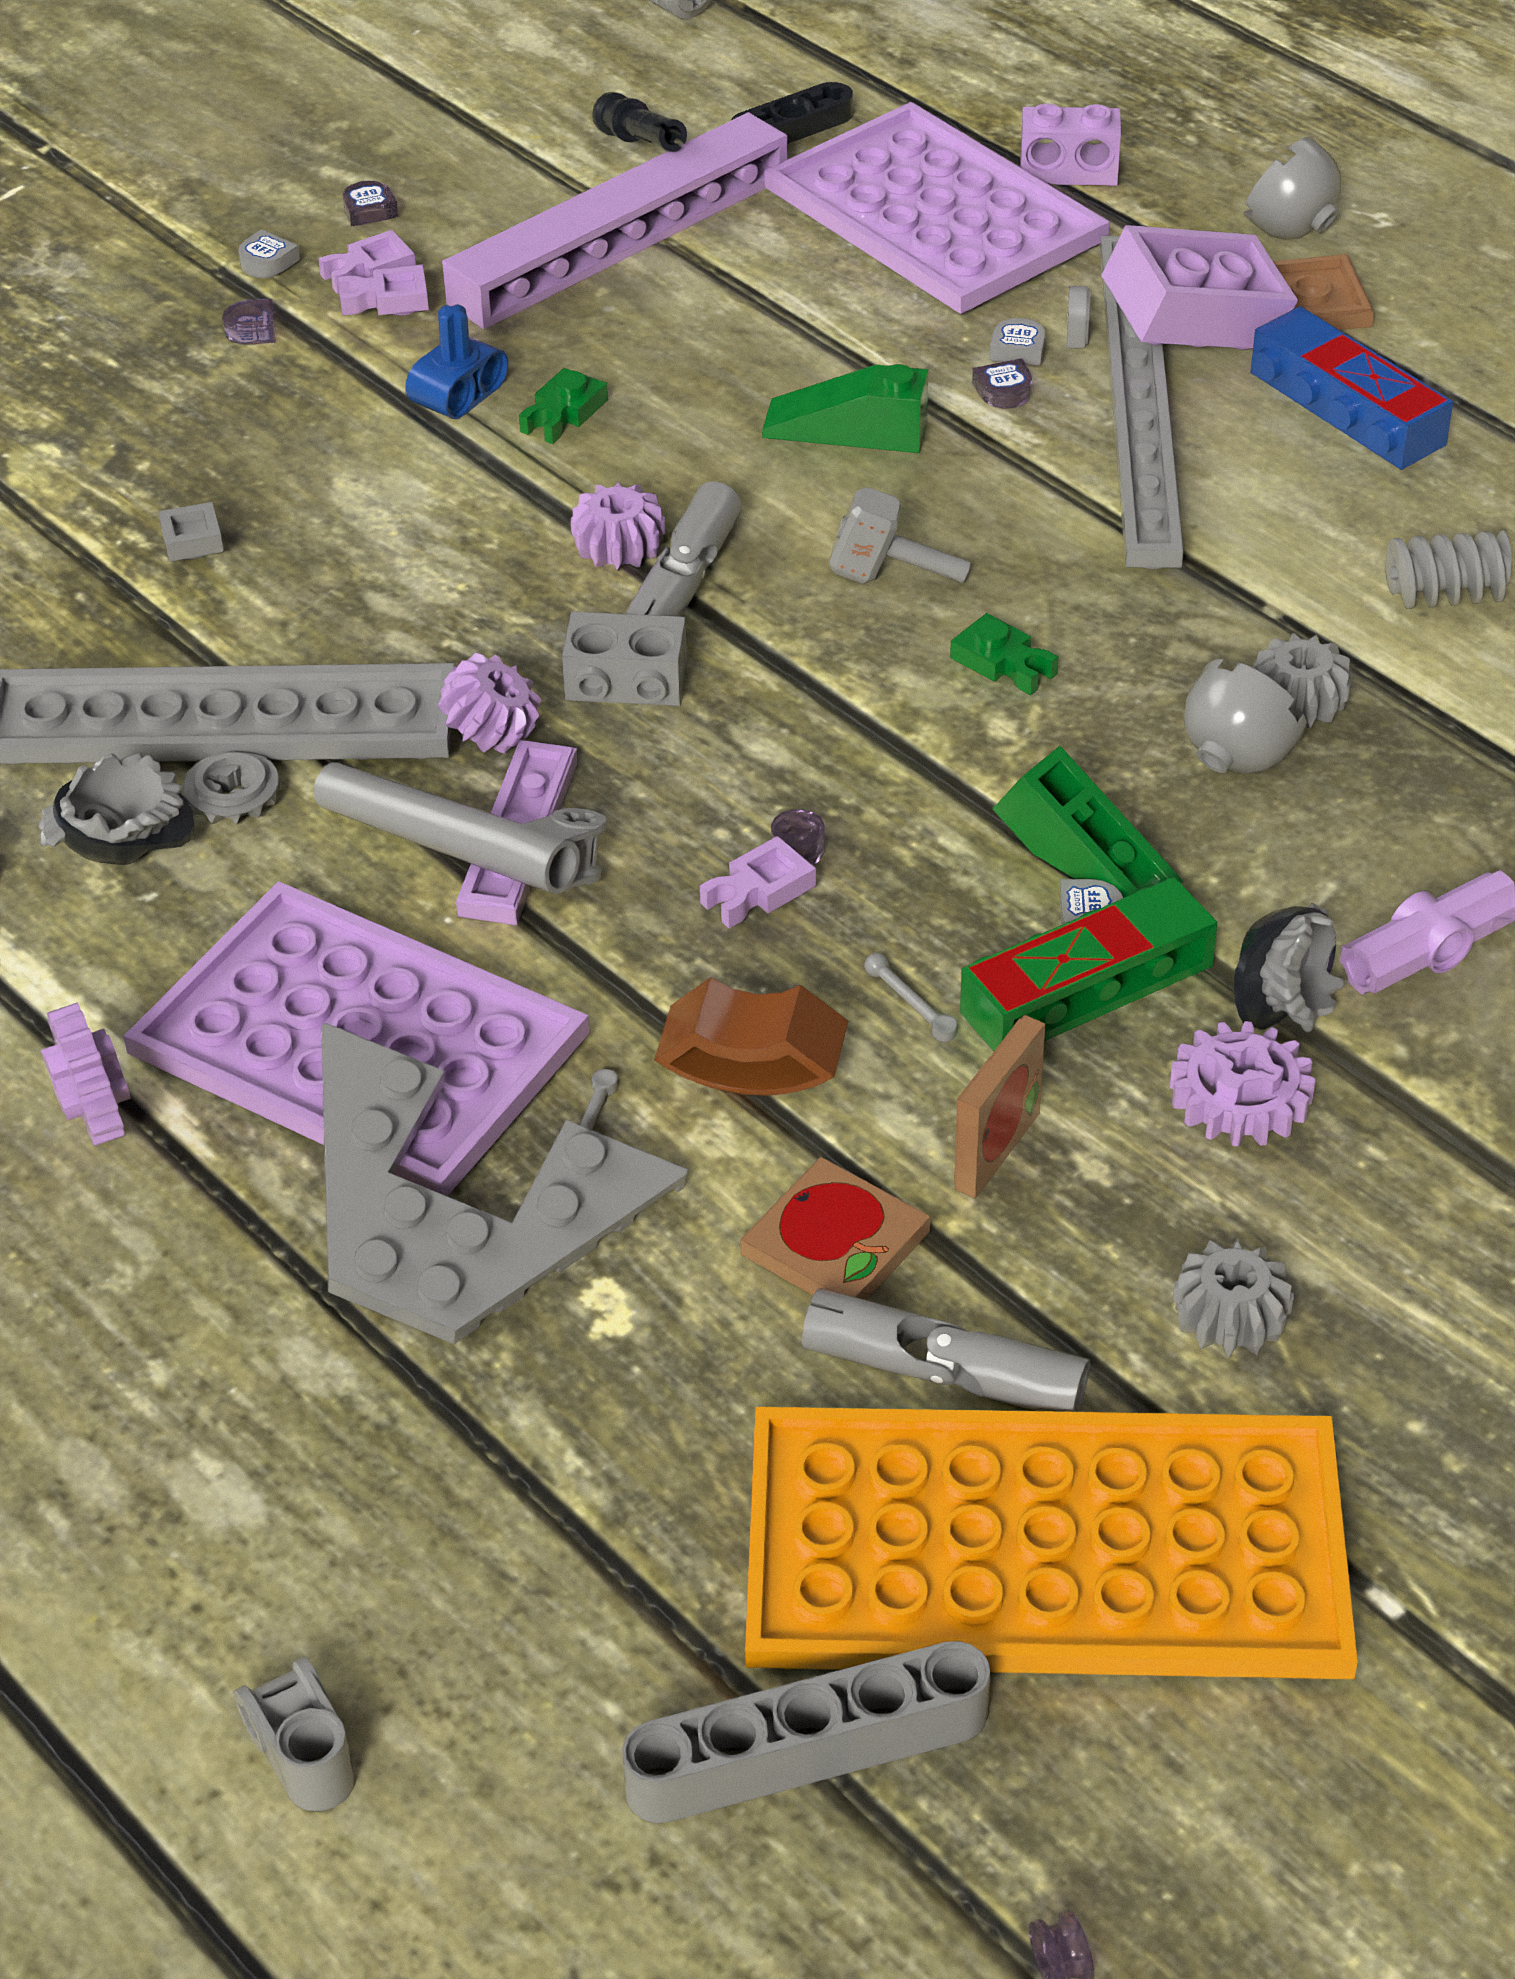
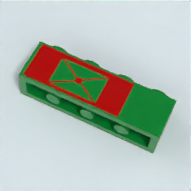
M1175 877L1169 878L1151 887L1139 889L1132 895L1100 909L1088 911L1079 918L1049 931L1035 934L1027 940L991 956L979 958L974 963L961 968L960 1013L993 1052L1020 1018L1022 1019L1024 1015L1045 1023L1044 1041L1213 967L1218 922Z

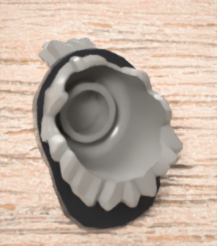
M111 753L103 756L91 768L81 765L73 780L59 789L53 804L42 810L43 817L38 823L39 829L42 830L40 844L42 847L47 845L54 847L64 842L71 850L88 860L106 864L127 865L137 861L147 850L182 847L192 840L194 832L193 811L186 798L181 794L182 785L174 783L175 773L160 772L161 766L159 762L154 761L150 755L142 757L138 753L119 759Z
M1311 903L1309 907H1288L1263 916L1249 928L1243 939L1234 977L1235 1004L1243 1024L1245 1021L1252 1022L1255 1030H1264L1289 1016L1292 1021L1300 1024L1304 1031L1310 1032L1319 1016H1325L1334 1012L1336 1001L1330 995L1344 987V980L1330 974L1335 959L1336 932L1333 928V920L1328 917L1326 909L1318 908L1315 903Z

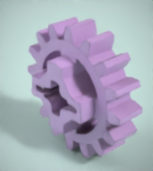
M78 1002L47 1012L48 1023L55 1039V1045L41 1050L60 1108L63 1114H65L67 1121L81 1116L94 1146L125 1136L117 1103L131 1099L109 1034H106L104 1028L91 1033Z
M1245 1021L1241 1032H1232L1225 1022H1220L1217 1026V1035L1213 1037L1199 1029L1194 1032L1193 1046L1181 1043L1178 1047L1177 1062H1172L1169 1088L1173 1089V1108L1186 1109L1184 1123L1188 1127L1201 1122L1207 1124L1205 1138L1210 1140L1217 1137L1222 1131L1230 1134L1232 1146H1239L1243 1140V1135H1252L1260 1146L1267 1145L1268 1131L1273 1130L1286 1138L1291 1135L1292 1121L1304 1123L1307 1119L1308 1105L1312 1104L1315 1078L1311 1077V1058H1297L1299 1043L1296 1040L1282 1045L1276 1042L1278 1029L1273 1027L1263 1035L1254 1033L1252 1022Z

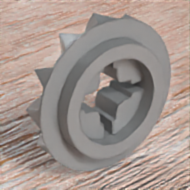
M225 752L204 758L189 770L183 782L184 797L188 801L193 815L206 814L211 824L217 823L223 818H230L236 825L239 817L244 815L260 818L263 806L276 804V790L280 788L278 772L275 766L265 757L252 752ZM240 783L242 784V789H234L235 786H239ZM222 791L230 792V793H229V794H222Z

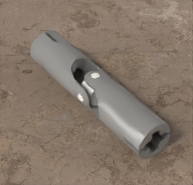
M712 481L706 482L698 488L671 535V550L669 547H666L659 555L625 614L682 617L705 575V569L714 561L741 513L742 502L738 494L731 487L724 483Z
M818 1288L814 1293L803 1326L802 1346L804 1349L941 1385H959L966 1391L981 1397L1033 1411L1079 1412L1089 1377L1090 1359L1000 1335L979 1331L967 1332L960 1326L823 1288ZM927 1338L928 1353L926 1362L918 1360L904 1350L906 1346L915 1340Z

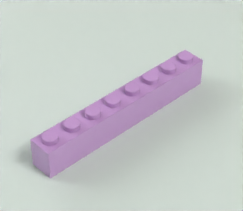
M748 112L680 145L681 149L677 151H667L442 261L446 304L449 306L456 304L464 306L468 319L482 329H486L765 189L764 170L787 160V135Z

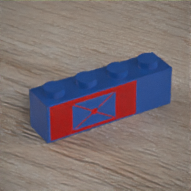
M1299 306L1255 329L1251 374L1400 470L1447 445L1453 407L1452 400L1303 307Z

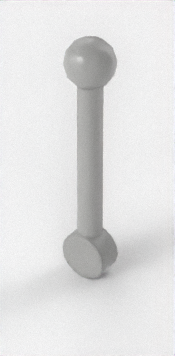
M873 953L866 958L864 968L867 974L872 977H881L932 1025V1036L936 1040L948 1042L956 1037V1019L946 1014L939 1015L889 969L888 960L884 955Z
M601 1069L592 1075L591 1080L594 1093L580 1126L592 1130L606 1096H610L617 1091V1075L612 1070Z

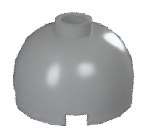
M1305 137L1289 147L1296 155L1283 164L1276 159L1258 180L1245 204L1251 210L1244 211V216L1270 236L1281 239L1301 238L1313 229L1321 233L1334 221L1339 213V209L1334 206L1341 193V174L1337 163L1320 144L1310 137Z
M1215 659L1204 667L1186 698L1184 725L1192 744L1197 748L1196 755L1205 766L1219 773H1225L1227 770L1242 774L1260 773L1280 763L1292 751L1305 732L1307 720L1304 713L1296 721L1295 716L1289 710L1295 700L1270 677L1239 662L1233 671L1218 669L1224 659Z

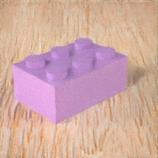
M1125 225L1101 275L1140 341L1152 345L1163 343L1191 345L1194 347L1217 346L1233 347L1239 350L1253 348L1255 329L1293 310L1298 301L1257 236L1251 234Z

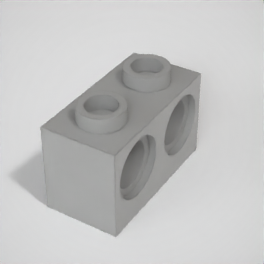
M571 612L562 653L565 700L680 706L687 666L685 617Z

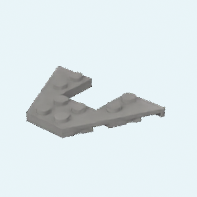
M324 1022L321 1027L328 1292L455 1344L478 1329L482 1320L487 1315L503 1312L522 1299L527 1288L554 1270L560 1273L597 1248L599 1239L610 1232L622 1231L633 1223L636 1214L673 1189L677 1192L681 1191L686 1184L689 1169L568 1120L565 1121L512 1223L394 1175L395 1171L443 1087L445 1071Z

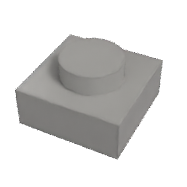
M213 502L158 511L169 562L182 559H198L205 555L224 552Z

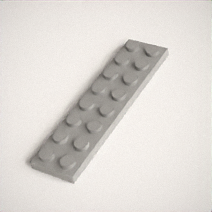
M454 663L0 669V764L98 762L103 756L111 753L119 759L140 753L142 757L150 755L156 762L201 761L211 755L225 752H252L268 760L449 758L452 728L445 725L448 715L444 714L437 705L441 699L440 690L445 685L444 680L455 666Z

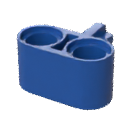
M456 304L453 306L444 305L439 309L440 345L428 352L412 366L405 386L406 395L410 401L451 419L463 417L500 388L506 378L509 364L507 354L503 350L469 337L466 309L464 306Z

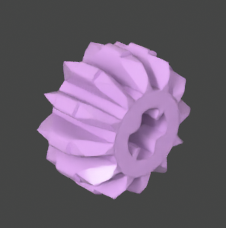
M618 481L614 487L606 488L602 485H596L594 493L579 495L578 506L573 508V517H571V534L574 536L580 558L592 559L595 567L612 564L618 571L621 565L631 564L635 567H640L642 558L650 559L657 556L658 546L663 543V535L665 534V517L662 516L656 494L643 493L640 484L629 488L622 487Z
M475 652L468 660H462L458 667H453L445 678V685L440 690L441 699L437 707L444 714L448 715L445 725L449 728L458 729L463 734L462 742L470 739L476 742L482 752H486L492 747L504 754L511 747L517 746L519 740H525L534 729V722L539 717L537 709L542 700L536 693L531 691L533 681L522 678L517 673V665L508 667L503 664L500 657L496 654L487 659Z

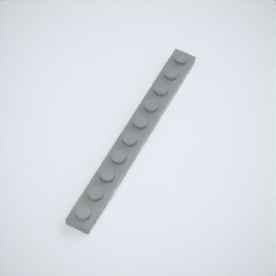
M1101 236L1100 259L1102 273L1120 236ZM1102 278L1126 567H1143L1146 569L1182 568L1183 542L1163 345H1152L1140 341Z

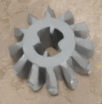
M1292 633L1288 642L1280 639H1271L1268 649L1258 651L1257 660H1255L1253 668L1270 677L1293 697L1295 702L1289 710L1295 716L1296 721L1304 713L1307 720V728H1311L1315 719L1322 722H1332L1335 713L1344 710L1345 703L1349 699L1351 688L1350 658L1339 654L1338 644L1329 643L1322 645L1319 643L1317 635L1306 640L1300 639L1296 634Z
M1239 1238L1228 1249H1223L1210 1240L1203 1250V1255L1188 1253L1187 1259L1182 1265V1272L1179 1274L1178 1281L1174 1283L1173 1302L1176 1303L1175 1309L1178 1311L1181 1332L1196 1333L1200 1350L1217 1343L1222 1345L1228 1358L1236 1349V1346H1243L1257 1356L1260 1348L1264 1345V1340L1278 1342L1280 1334L1285 1329L1287 1316L1292 1312L1294 1294L1291 1292L1292 1285L1287 1283L1288 1274L1286 1273L1285 1263L1269 1262L1270 1257L1268 1256L1266 1246L1252 1252L1244 1250Z

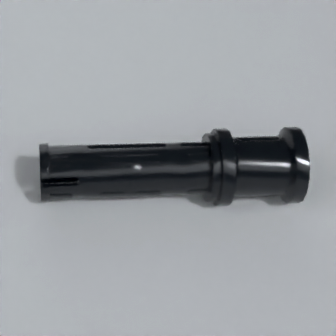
M611 91L599 97L593 106L592 117L597 129L606 135L615 136L624 142L643 140L666 151L674 152L681 149L677 143H674L675 140L683 144L687 140V130L682 122L650 112L646 104L639 99L629 98L622 93Z

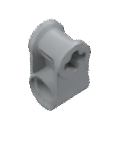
M305 1656L292 1662V1671L253 1690L244 1685L233 1691L237 1708L252 1741L261 1753L264 1752L287 1792L289 1799L297 1807L307 1811H325L335 1808L347 1799L353 1790L355 1775L346 1733L342 1721L328 1700L316 1671ZM317 1758H322V1759H319V1760H316V1761H313V1762H309V1761L314 1760V1759H317Z

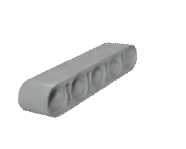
M959 1641L943 1642L648 1721L635 1727L626 1736L622 1747L626 1802L631 1811L642 1820L653 1823L671 1822L967 1741L978 1735L985 1727L988 1717L989 1662L984 1654L971 1644ZM957 1689L966 1693L953 1695L944 1691ZM874 1709H887L893 1712L879 1715L870 1711ZM811 1728L820 1732L804 1735L796 1731ZM732 1748L746 1750V1752L738 1755L721 1753L726 1749ZM658 1768L671 1770V1772L664 1775L654 1776L646 1774V1772Z

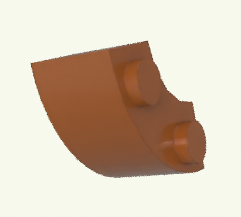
M710 977L670 1006L654 1061L681 1077L726 1092L746 1095L794 1093L810 1089L835 1077L849 1021L802 985L782 993L754 994L732 989Z

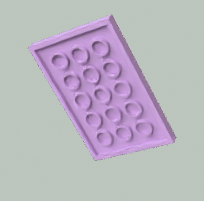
M912 102L764 170L765 188L960 314L1101 243V236H1109L1110 221Z
M278 881L123 1037L127 1054L324 1145L321 1027L324 1022L444 1070L443 1087L394 1175L448 1196L588 1036L590 1028L589 1015Z

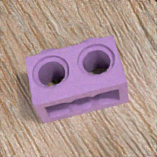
M1054 104L1023 107L1020 168L1047 184L1117 186L1121 140L1120 108H1108L1099 104L1088 105L1084 108L1059 107ZM1043 139H1050L1054 142L1043 144L1039 143L1038 141ZM1091 140L1102 141V143L1095 145L1086 142Z

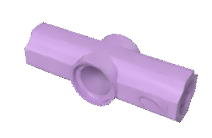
M1499 870L1493 874L1487 872L1438 898H1435L1427 891L1413 894L1397 908L1389 923L1342 946L1340 963L1347 973L1348 982L1362 995L1368 992L1375 994L1427 966L1434 973H1444L1451 970L1466 957L1472 948L1473 942L1515 921V882Z

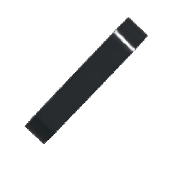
M825 82L734 115L731 120L749 112L786 134L787 144L848 122L853 116V90L843 83Z

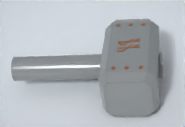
M869 487L855 492L846 516H843L832 548L829 563L831 570L835 574L862 584L868 583L876 578L884 557L887 555L955 581L964 582L970 567L969 561L895 535L901 514V504L896 497Z

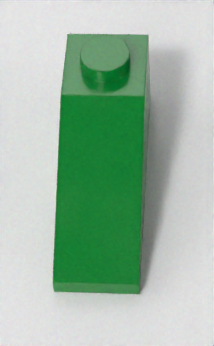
M903 364L890 366L872 365L771 399L764 421L762 438L920 453L927 425L929 369L910 368Z
M1058 746L1025 773L992 808L1034 855L1074 879H1094L1112 884L1121 892L1123 898L1132 895L1139 889L1151 887L1172 877H1175L1180 883L1184 882L1061 746Z

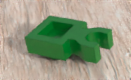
M567 368L561 369L534 394L535 405L527 407L519 414L520 432L530 435L535 428L544 427L545 442L554 444L561 438L563 427L567 423L580 427L608 401L607 383L586 376L578 371H572Z
M985 613L951 640V659L993 682L1006 675L1013 680L1019 690L1030 696L1038 690L1039 673L1049 679L1058 674L1059 656L1048 650L1031 648L1030 635L988 613Z

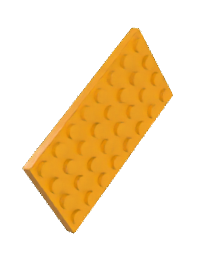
M755 1407L745 1641L746 1668L842 1670L943 1642L959 1641L971 1644L980 1650L989 1662L990 1672L1355 1679L1358 1659L1332 1416Z

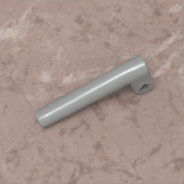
M340 763L326 765L319 772L315 781L314 798L317 805L324 809L546 892L561 894L573 887L596 883L601 880L602 867L597 863L599 834L606 830L607 818L598 812L587 809L566 808L557 810L552 815L522 824Z

